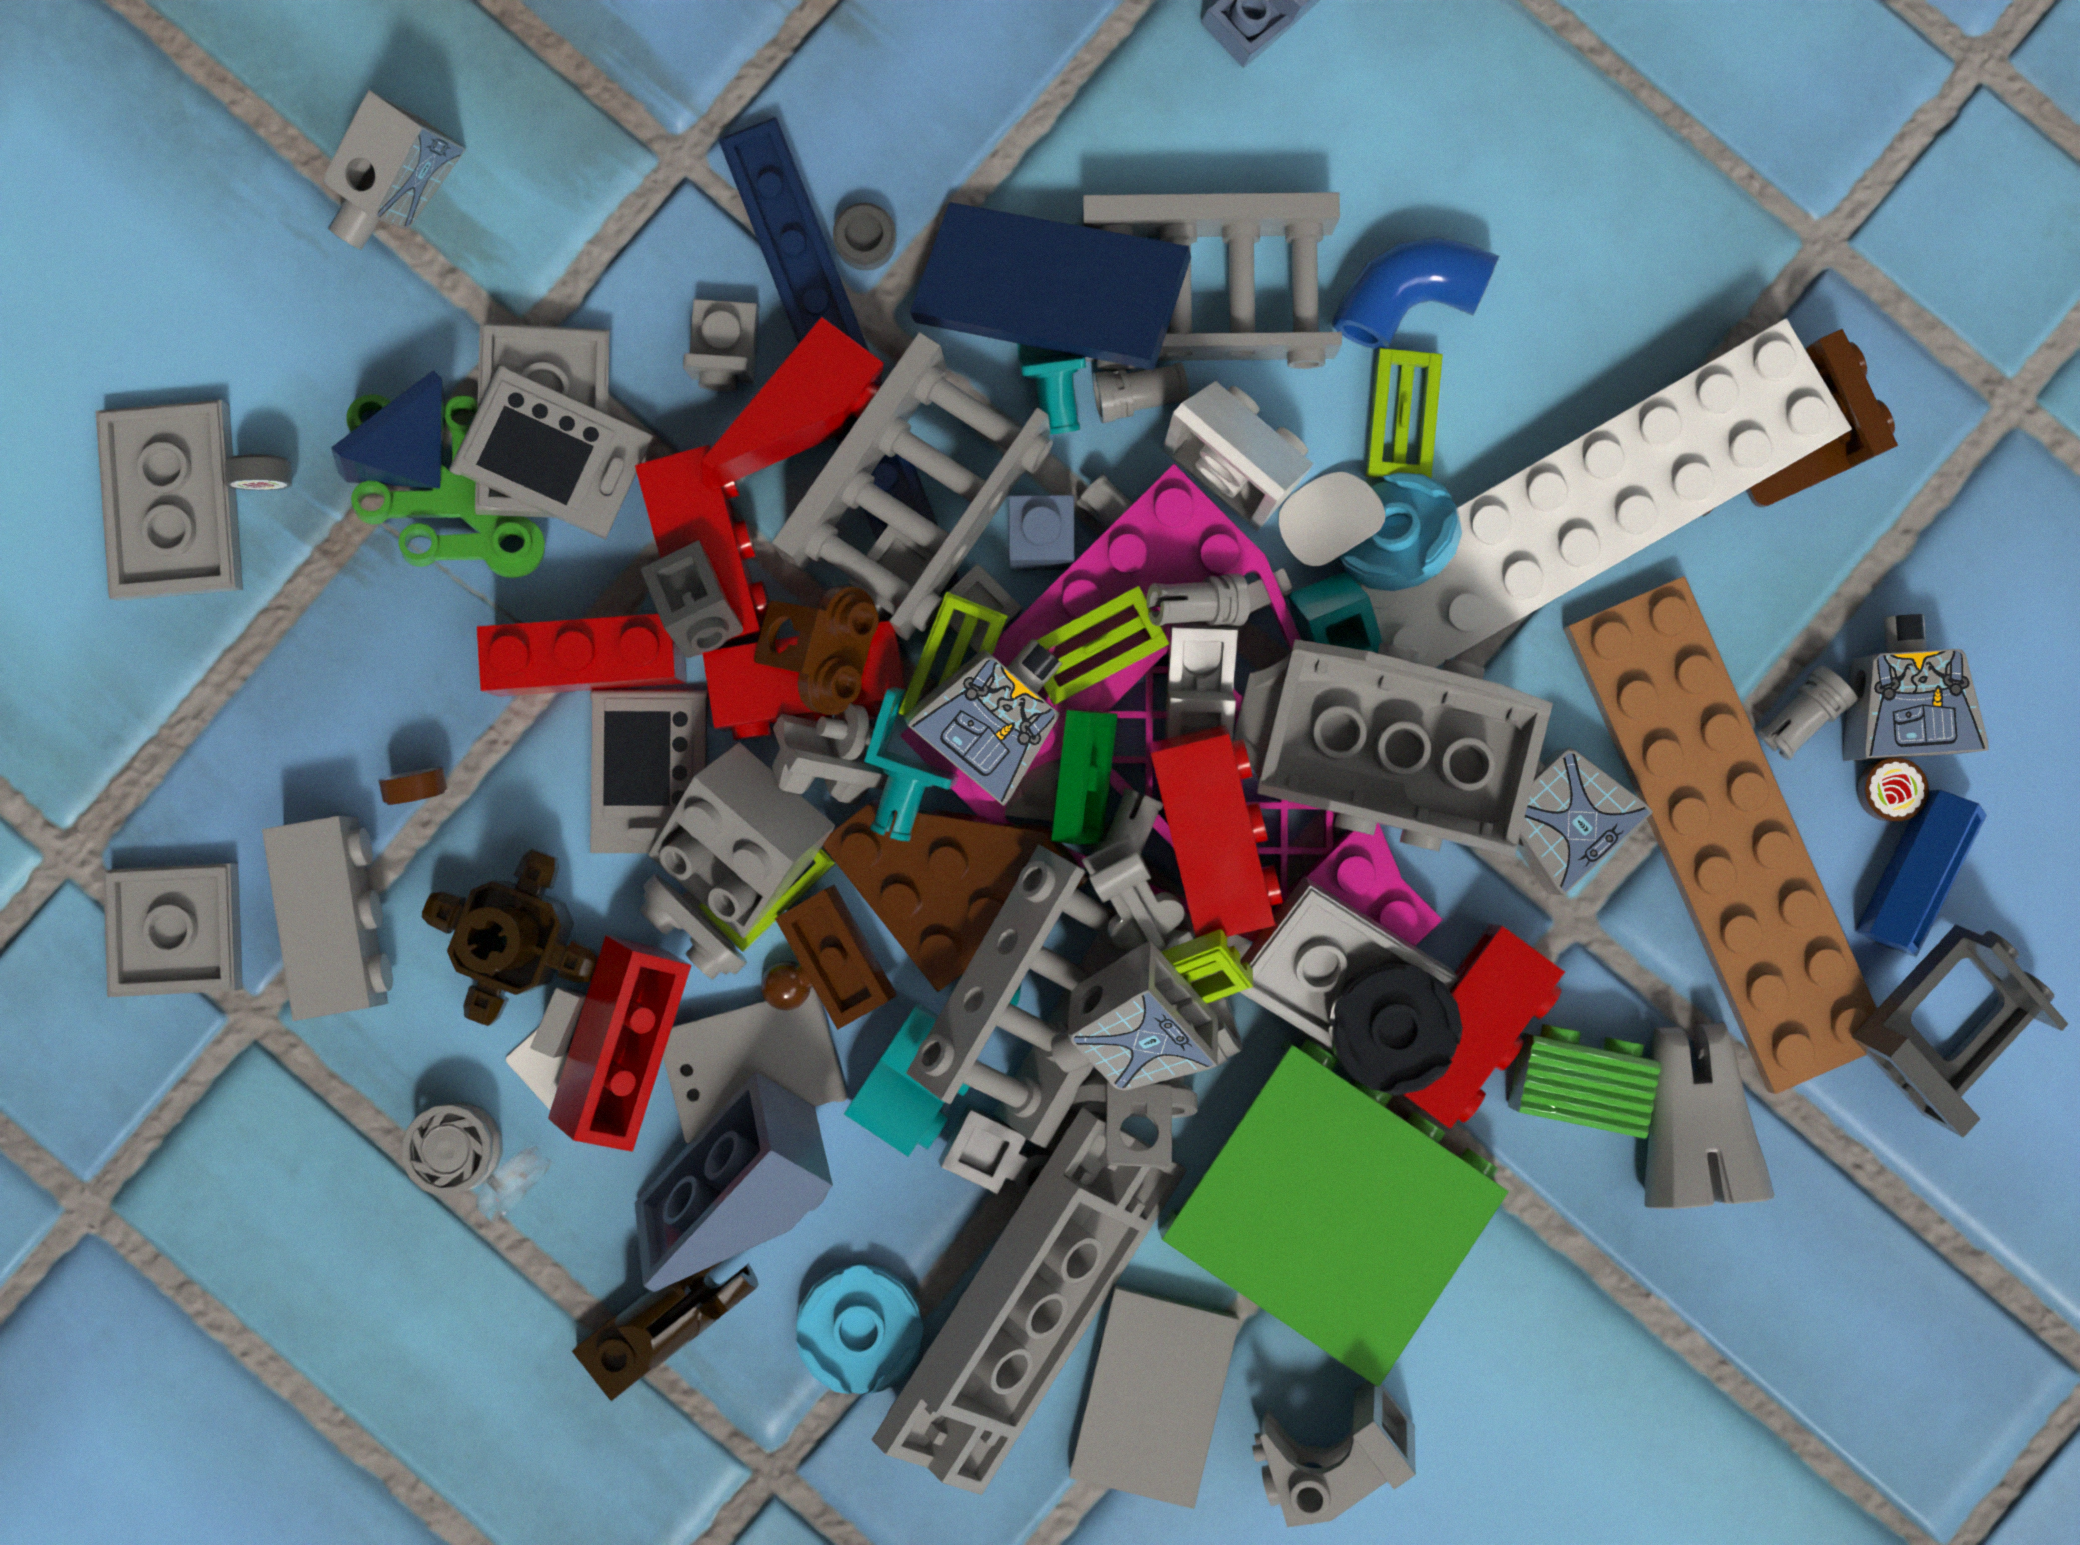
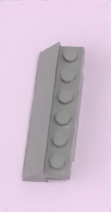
M1082 1107L1071 1126L1065 1131L1061 1142L1042 1172L1029 1188L1026 1197L1002 1235L994 1243L991 1252L969 1287L959 1298L955 1309L936 1339L926 1350L922 1361L897 1400L890 1407L887 1416L871 1440L885 1455L928 1468L941 1483L982 1495L1188 1169L1173 1159L1167 1167L1109 1165L1105 1160L1106 1116L1100 1117ZM1121 1126V1139L1129 1148L1143 1151L1152 1147Z

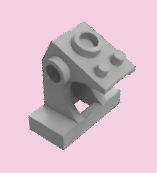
M1368 1380L1355 1388L1351 1432L1341 1442L1327 1449L1317 1446L1307 1447L1299 1444L1286 1432L1270 1410L1264 1413L1261 1432L1254 1434L1256 1445L1252 1446L1255 1461H1268V1465L1262 1466V1479L1268 1501L1271 1506L1281 1505L1287 1527L1332 1521L1387 1481L1395 1490L1416 1475L1415 1425L1383 1384L1378 1388ZM1308 1462H1315L1323 1468H1308L1303 1465Z

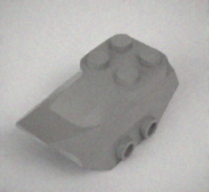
M1295 639L1291 653L1287 657L1266 669L1250 673L1233 741L1244 739L1250 766L1259 780L1258 794L1335 812L1337 817L1334 826L1369 835H1374L1377 823L1403 829L1400 838L1401 843L1433 851H1440L1443 839L1515 857L1553 705L1552 702L1499 683L1483 680L1485 669L1480 666L1445 659L1442 670L1418 664L1419 652L1385 643H1380L1378 653Z

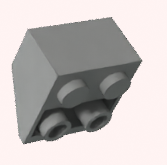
M738 742L693 777L651 849L649 856L671 877L675 878L705 904L719 919L723 920L744 938L811 864L836 825L800 794L782 791L778 787L774 772Z

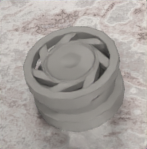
M465 1102L435 1106L419 1114L407 1127L401 1144L402 1163L409 1178L422 1190L438 1196L457 1195L485 1183L494 1170L498 1169L503 1154L502 1134L495 1119L480 1107Z

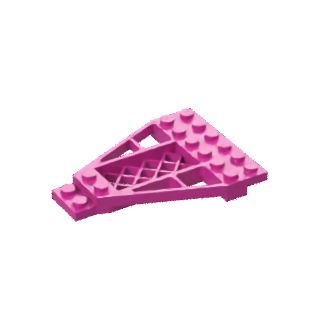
M1173 464L999 637L992 656L1007 668L1032 638L1038 640L1137 586L1140 587L1147 600L1148 589L1153 583L1202 582L1206 577H1219L1224 574L1239 573L1243 577L1248 573H1254L1262 580L1271 602V609L1290 653L1295 639L1301 640L1265 554ZM1134 605L1048 651L1059 659L1139 615ZM1153 607L1151 610L1153 612L1160 611V607ZM1165 624L1160 627L1169 642L1170 624ZM1146 628L1054 676L1057 685L1061 687L1148 641L1151 637ZM1169 645L1055 706L1043 686L1037 694L1060 714L1013 795L1004 806L910 727L900 737L928 765L959 775L957 784L951 789L978 816H984L988 821L1014 824L1008 820L1007 811L1061 758L1067 710L1118 714L1117 719H1145V756H1113L1112 763H1145V795L1152 798L1153 760L1149 743L1153 742V719H1166V711H1153V674H1168V666L1154 665L1169 651ZM1146 674L1145 711H1109ZM1233 688L1236 700L1234 715L1236 730L1244 696L1240 695ZM1111 767L1110 784L1122 796H1124L1125 788L1135 791ZM1279 799V802H1259L1261 809H1279V846L1256 847L1258 854H1279V887L1283 903L1305 876L1414 946L1443 920L1400 877L1401 874L1379 823L1376 825L1374 835L1348 829L1333 844V812L1324 810V847L1288 846V809L1319 808ZM1246 802V805H1247V804L1256 803V802ZM1158 814L1152 827L1174 848L1169 826ZM1065 846L1080 867L1085 869L1086 867L1082 859L1088 857V855ZM1288 854H1322L1288 888ZM1148 882L1154 895L1161 892L1175 894ZM1175 894L1180 899L1184 912L1190 914L1187 899ZM1283 903L1271 906L1273 916ZM1263 929L1237 935L1254 942Z

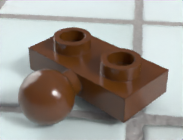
M835 884L775 918L800 964L793 961H780L771 965L765 971L761 980V992L765 1001L772 1007L782 1011L794 1010L800 1007L807 1000L811 986H813L834 1025L839 1030L898 996Z

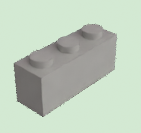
M335 816L262 829L292 1021L388 1004L386 991L392 989L393 974L388 956L385 953L380 954L376 928L382 926L383 913L377 892L369 888L366 865L371 864L373 852L370 836L366 828L359 826L358 817Z

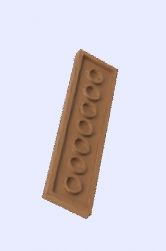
M1685 576L1563 628L1637 797L1653 811L1647 817L1649 825L1767 1092L1778 1094L1867 1055L1851 1036L1876 1011L1877 1007Z

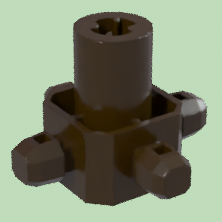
M530 849L522 856L513 874L519 878L517 884L507 880L490 881L470 890L467 900L466 897L449 892H434L428 896L421 917L428 925L446 934L454 931L447 948V953L455 972L478 980L477 985L469 986L464 1001V1017L486 1026L494 1024L501 1017L509 1001V998L504 996L505 992L519 995L536 990L551 983L556 970H558L557 977L576 983L592 980L599 954L593 948L576 940L567 944L574 926L567 905L564 902L544 895L546 888L553 889L559 871L557 857L536 849ZM500 936L507 937L506 948L501 944Z

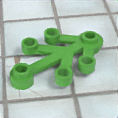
M376 394L364 395L356 399L349 406L346 414V422L350 433L362 424L361 417L365 412L370 410L380 411L391 401L386 397ZM461 395L454 397L445 406L444 417L447 428L452 434V462L471 423L468 425L457 424L453 421V417L460 410H470L475 414L478 410V401L470 396ZM443 465L440 489L429 488L431 491H389L384 484L378 481H365L356 486L352 492L351 502L354 511L361 521L368 524H380L388 518L461 517L478 532L437 535L426 524L415 523L407 526L400 533L398 544L403 558L413 566H428L435 560H484L490 570L496 574L508 578H518L533 572L540 565L544 557V537L540 528L534 522L524 516L476 515V482L462 475L451 473ZM375 494L384 498L383 505L375 511H367L361 507V502L368 495ZM508 536H518L524 541L523 547L514 553L504 551L500 544ZM415 537H426L431 541L430 548L424 553L415 554L407 549L408 544Z

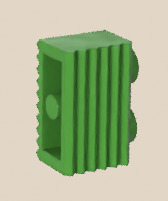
M1542 1024L1540 1035L1522 1032L1521 1039L1524 1040V1043L1517 1057L1508 1102L1509 1108L1519 1113L1644 1139L1647 1138L1649 1134L1648 1126L1651 1122V1112L1654 1108L1653 1100L1656 1096V1086L1659 1082L1658 1074L1661 1071V1062L1642 1057L1643 1044L1605 1037L1603 1048L1579 1044L1580 1031L1548 1024Z

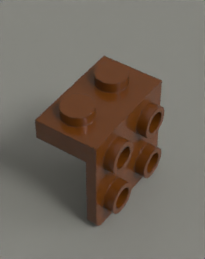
M1843 328L1818 339L1805 348L1852 430L1748 488L1746 492L1751 502L1757 507L1764 508L1898 446L1893 435L1895 432L1893 416L1885 403L1881 400H1876L1866 379L1867 363L1865 357L1855 343L1848 341Z

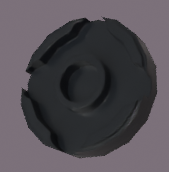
M1392 961L1369 966L1345 983L1333 1002L1328 1029L1333 1053L1352 1078L1370 1089L1379 1090L1382 1093L1402 1095L1423 1090L1444 1076L1453 1062L1451 1059L1456 1052L1457 1044L1460 1045L1463 1027L1458 1003L1442 981L1418 966Z

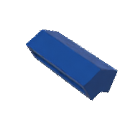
M1929 790L1925 806L1916 816L1910 819L1855 930L1857 933L1889 949L1899 950L1917 958L1987 816L1979 803L1943 790Z

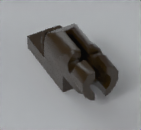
M719 1262L658 1291L645 1290L572 1350V1353L608 1399L613 1401L651 1369L659 1367L688 1342L701 1334L758 1287L757 1277L749 1263L721 1284L715 1283L709 1275V1272L721 1263Z

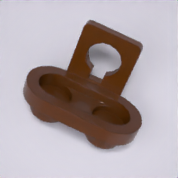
M839 585L831 588L822 596L817 608L772 600L768 604L755 651V663L799 673L798 692L802 702L810 710L826 715H836L845 711L848 705L855 701L861 691V678L872 637L878 628L879 617L871 596L861 588ZM790 619L793 624V630L800 632L797 645L789 644L783 652L778 653L775 645L776 634L782 623Z

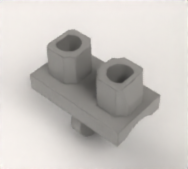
M850 703L845 711L834 715L833 718L822 716L818 721L781 714L773 727L780 746V750L772 765L778 787L782 791L803 794L804 791L808 790L815 777L824 778L829 795L839 802L858 805L870 788L884 790L888 775L883 772L884 768L864 762L875 728L869 726V717L866 709L863 706Z

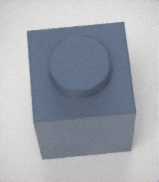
M1074 495L1009 496V556L1011 571L1067 570L1074 563Z

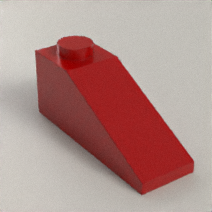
M821 317L701 460L702 484L713 491L841 435L855 418L859 419L880 389L884 362Z

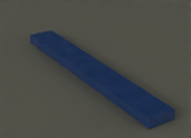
M777 117L718 139L798 344L818 320L823 317L869 351ZM857 418L850 423L841 435L835 437L839 446L857 422ZM885 454L871 474L875 478L873 484L938 526L915 466L898 454L892 457ZM864 509L877 541L888 524ZM956 571L942 591L954 587L960 581Z

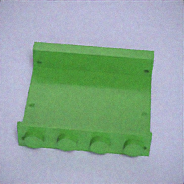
M1306 1039L1299 1049L1285 1040L1280 1048L1286 1052L1181 1209L1177 1212L1172 1208L1158 1230L1161 1239L1379 1388L1509 1191L1492 1180L1499 1169L1467 1147L1459 1158L1440 1145L1439 1142L1445 1135V1132L1414 1111L1405 1121L1387 1109L1386 1105L1392 1098L1391 1095L1382 1093L1379 1090L1370 1089L1357 1080L1352 1085L1334 1073L1332 1070L1339 1060L1316 1044Z

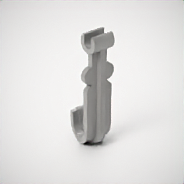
M1130 835L1082 859L1090 874L1089 879L1102 902L1111 900L1118 912L1108 925L1109 936L1117 948L1131 952L1140 945L1151 941L1161 952L1194 939L1187 925L1181 923L1184 917V909L1180 899L1175 894L1169 892H1161L1154 895L1147 880L1151 879V875ZM1226 997L1207 1004L1218 1016V1066L1227 1062L1228 1057L1242 1050L1240 1033Z

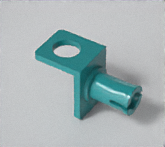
M1017 343L1022 376L1035 378L1038 407L1048 414L1050 435L1080 430L1076 410L1073 373L1078 372V369L1086 368L1085 357Z
M894 687L886 691L864 760L866 763L884 768L883 772L888 775L870 829L884 836L886 831L890 832L897 811V817L890 838L910 841L911 831L925 787L935 785L944 789H951L957 784L959 775L887 751L905 695L904 689Z

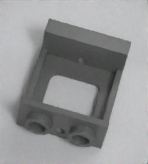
M1955 924L1851 1037L1923 1116L1964 1138L1981 1119L1963 1100L1962 1096L2033 1019L2060 1031H2063L2068 1023L2050 1003L2055 998L2053 992L2039 979L2027 972H2023L2015 961L2019 958V953L2008 941L1992 931H1986L1984 935H1980ZM1969 958L1996 989L1999 997L1998 1003L1950 1056L1941 1058L1911 1023V1016L1915 1008L1962 959Z

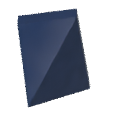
M432 370L332 446L331 449L338 474L348 483L378 481L384 485L440 489L445 430L444 411L446 406L442 378Z

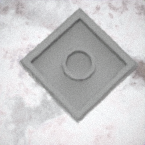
M238 863L103 870L107 997L243 990Z

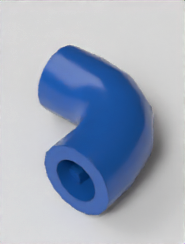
M1439 237L1398 243L1365 264L1344 293L1332 319V326L1337 332H1342L1345 338L1362 346L1379 350L1380 348L1387 349L1390 347L1402 318L1410 308L1419 303L1430 301L1442 303L1474 316L1500 256L1472 244Z

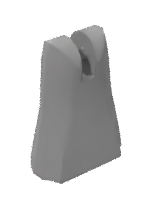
M1724 1022L1698 1024L1696 1026L1694 1047L1698 1071L1692 1072L1690 1046L1683 1027L1654 1028L1651 1059L1661 1062V1071L1658 1074L1659 1082L1656 1086V1096L1653 1100L1654 1108L1651 1112L1649 1126L1645 1207L1680 1209L1711 1206L1714 1204V1201L1723 1204H1738L1773 1199L1772 1182L1749 1113L1734 1044Z

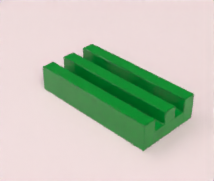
M1084 710L1066 711L1051 841L1074 845L1103 842L1118 714Z

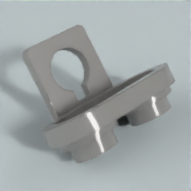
M656 874L643 885L646 891L643 896L647 901L639 908L640 912L665 935H668L674 927L679 930L683 928L691 936L690 942L693 944L685 954L706 976L714 979L720 972L726 975L729 972L737 974L746 965L747 960L728 940L729 937L699 907L702 902L689 890L681 895Z
M1092 1069L1083 1086H1079L1070 1109L1079 1113L1083 1107L1096 1115L1106 1116L1105 1160L1109 1165L1167 1167L1172 1161V1118L1196 1114L1198 1111L1197 1093L1191 1091V1088L1185 1085V1076L1124 1091L1114 1088L1097 1069ZM1128 1117L1149 1118L1157 1130V1139L1154 1146L1148 1150L1137 1151L1125 1145L1120 1134L1121 1124L1124 1119Z

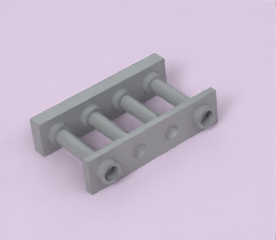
M1340 192L1083 195V227L1143 238L1159 237L1160 241L1189 246L1190 254L1191 244L1197 242V237H1222V242L1229 244L1230 333H1192L1190 260L1157 361L1287 359V366L1290 368L1312 369L1324 366L1326 364L1325 359H1334L1342 345V332H1319L1317 243L1323 240V236L1333 234L1340 218ZM1260 236H1285V241L1292 244L1293 332L1255 333L1254 243L1260 241ZM1085 357L1086 362H1097V367L1101 370L1116 371L1135 368L1133 366Z
M920 332L772 541V545L781 558L803 572L812 559L818 562L823 558L898 607L890 619V623L896 634L908 641L916 628L923 632L935 620L943 602V598L939 595L1024 471L1027 470L1030 473H1034L1044 462L1053 444V440L1048 438L1051 434L1048 414L1039 408H1036L1022 429L947 381V372L944 371L946 363L941 345ZM921 402L925 405L934 402L1007 449V452L987 481L910 432L911 425L907 422ZM885 454L889 457L898 454L971 502L950 534L873 484L875 478L871 474ZM848 506L852 509L861 506L935 555L914 586H911L837 537L838 529L835 528V525Z
M1038 845L1029 862L1021 871L1018 881L932 1029L921 1043L906 1074L937 1098L948 1104H951L962 1083L1000 1100L993 1114L1029 1141L1047 1148L1070 1109L1079 1086H1083L1094 1067L1092 1064L1067 1073L1058 1066L1052 1053V1038L1068 1030L1070 994L1076 985L1128 954L1129 950L1117 948L1109 936V922L1118 914L1115 907L1113 906L1110 909L1076 889L1085 871L1043 846ZM1062 911L1098 931L1080 965L1043 946ZM1029 969L1066 988L1047 1022L1009 1003ZM996 1026L1033 1044L1014 1078L976 1060Z

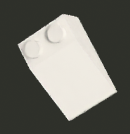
M1214 381L1182 402L1174 411L1162 451L1258 532L1306 476L1313 463L1305 457L1308 453V448L1296 435L1284 427H1279L1274 431L1257 416L1260 411L1259 406L1244 391L1236 386H1231L1226 390L1217 381Z

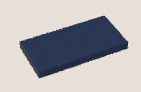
M949 202L910 309V314L914 322L918 324L1154 371L1191 260V254L1187 245Z

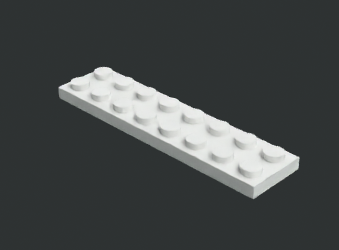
M1786 318L1458 507L1462 535L1456 554L1439 574L1419 586L1397 591L1369 589L1358 582L1357 584L1370 597L1383 643L1419 652L1418 664L1435 668L1444 663L1445 659L1453 658L1852 430Z

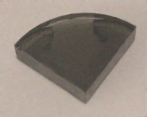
M1061 758L1040 764L1023 776L1007 802L1005 815L1054 822Z

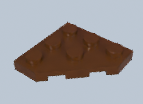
M873 800L831 832L822 845L937 992L965 972L1018 881L1021 871L1029 862L1038 845L1081 868L1062 842L1051 841L1053 831L1050 827L1023 823L1022 825L988 821L986 817L939 809H935L933 812L918 810L911 831L910 841H900L890 838L897 817L896 811L890 832L886 831L883 836L870 829L880 800ZM1084 873L1076 889L1088 880L1089 877L1086 873Z

